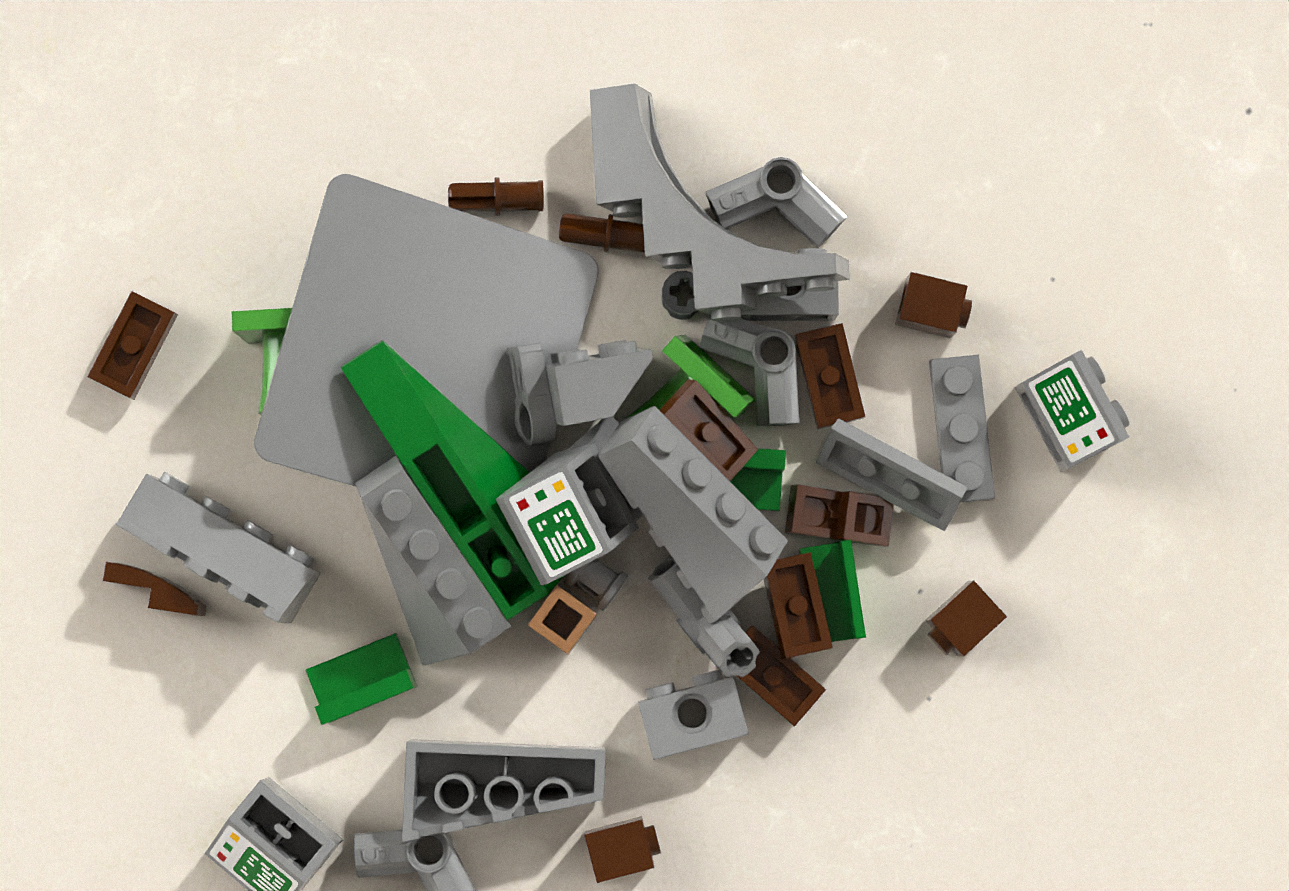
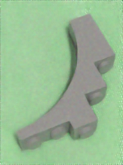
M635 83L590 90L596 204L612 211L615 217H636L643 213L645 256L662 263V268L691 267L692 259L696 310L712 315V321H735L741 319L742 311L757 310L756 290L760 297H775L786 295L787 287L805 285V291H828L835 289V281L850 280L849 260L836 253L795 254L760 247L738 238L712 220L687 193L668 161L657 131L652 94Z

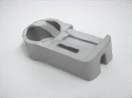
M536 343L507 348L506 354L507 356L509 355L516 394L514 399L516 407L515 426L518 434L528 446L552 442L556 436V420L542 345Z

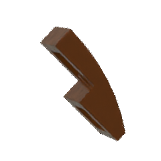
M799 484L791 485L785 533L837 541L851 540L852 543L887 547L889 546L894 504L876 495L852 491L841 492Z
M106 562L103 581L151 588L148 608L205 616L207 606L189 591L169 579L131 565Z

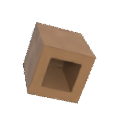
M556 585L528 626L562 651L570 654L598 614Z

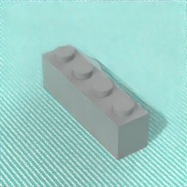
M655 406L621 421L598 454L599 459L633 509L640 508L651 527L648 533L658 547L665 546L680 568L676 574L685 588L689 589L692 587L704 604L700 610L709 624L721 618L768 575L788 542L764 515Z
M397 455L355 482L422 665L471 654L511 627L509 621L505 618L458 549Z
M163 472L159 479L146 474L116 525L165 555L174 559L178 557L183 560V565L201 577L214 583L219 581L226 585L225 589L227 592L239 600L257 608L262 606L266 609L263 614L277 623H292L321 574L310 567L314 558L290 544L285 552L269 543L273 534L248 520L244 527L239 526L227 519L231 512L230 509L205 496L202 503L185 494L189 485L174 476Z
M409 740L406 742L402 842L602 801L605 794L606 747Z

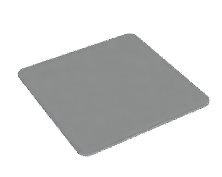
M341 174L334 177L329 182L256 431L254 446L257 454L268 462L357 487L355 482L396 456L394 450L341 369L342 365L379 341L384 340L531 472L547 459L551 442L528 446L518 434L515 426L516 407L514 399L516 394L509 355L507 356L506 350L507 348L540 343L543 348L545 363H551V353L578 348L598 277V266L595 259L588 253L351 174Z

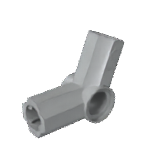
M784 157L773 158L764 167L706 191V197L715 220L725 229H729L776 208L817 248L847 218L837 206L802 174V170L796 162ZM773 173H785L791 178L793 188L787 193H775L768 186L767 178Z
M710 315L702 334L699 349L754 367L757 426L800 424L796 364L797 351L794 340L790 335L781 329H771L742 318L735 321H712V315ZM780 340L787 345L788 356L781 364L770 365L763 361L761 350L768 341Z
M668 557L655 567V570L648 579L678 616L676 621L702 654L706 653L719 671L723 672L727 678L730 676H740L743 678L756 667L755 661L760 652L759 649L740 627L741 623L730 609L716 622L709 624L700 610L704 604L692 587L689 589L685 588L676 574L680 568L672 557Z
M402 830L354 835V858L357 877L418 872L427 891H476L454 848V842L449 832L431 835L439 839L443 846L441 859L434 862L426 861L419 855L417 847L420 838L402 842Z

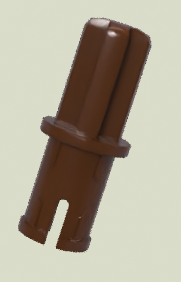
M494 177V182L452 183L448 187V206L462 212L495 211V216H500L501 211H543V180L500 182L499 177Z
M568 213L563 214L561 217L559 239L563 242L604 247L605 253L609 252V248L645 253L642 223L613 220L612 214L608 215V219Z

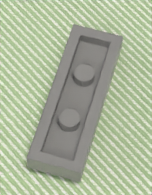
M979 354L931 359L929 361L941 473L968 487L961 502L995 499Z
M839 418L831 428L816 461L817 464L943 531L948 527L968 488Z

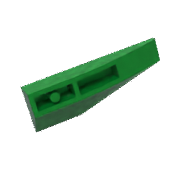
M384 340L379 341L342 365V371L384 437L507 620L511 619L548 595L564 576L548 584H540L496 501V498L530 472Z

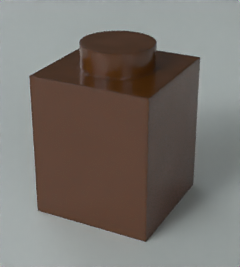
M910 272L905 280L895 325L952 338L957 333L958 327L966 328L970 317L972 300L965 299L968 286Z
M974 580L967 581L925 620L933 628L927 635L945 655L953 651L957 656L964 657L1007 616Z
M642 816L587 830L584 834L597 883L654 868L653 856L661 854L654 825L645 827Z

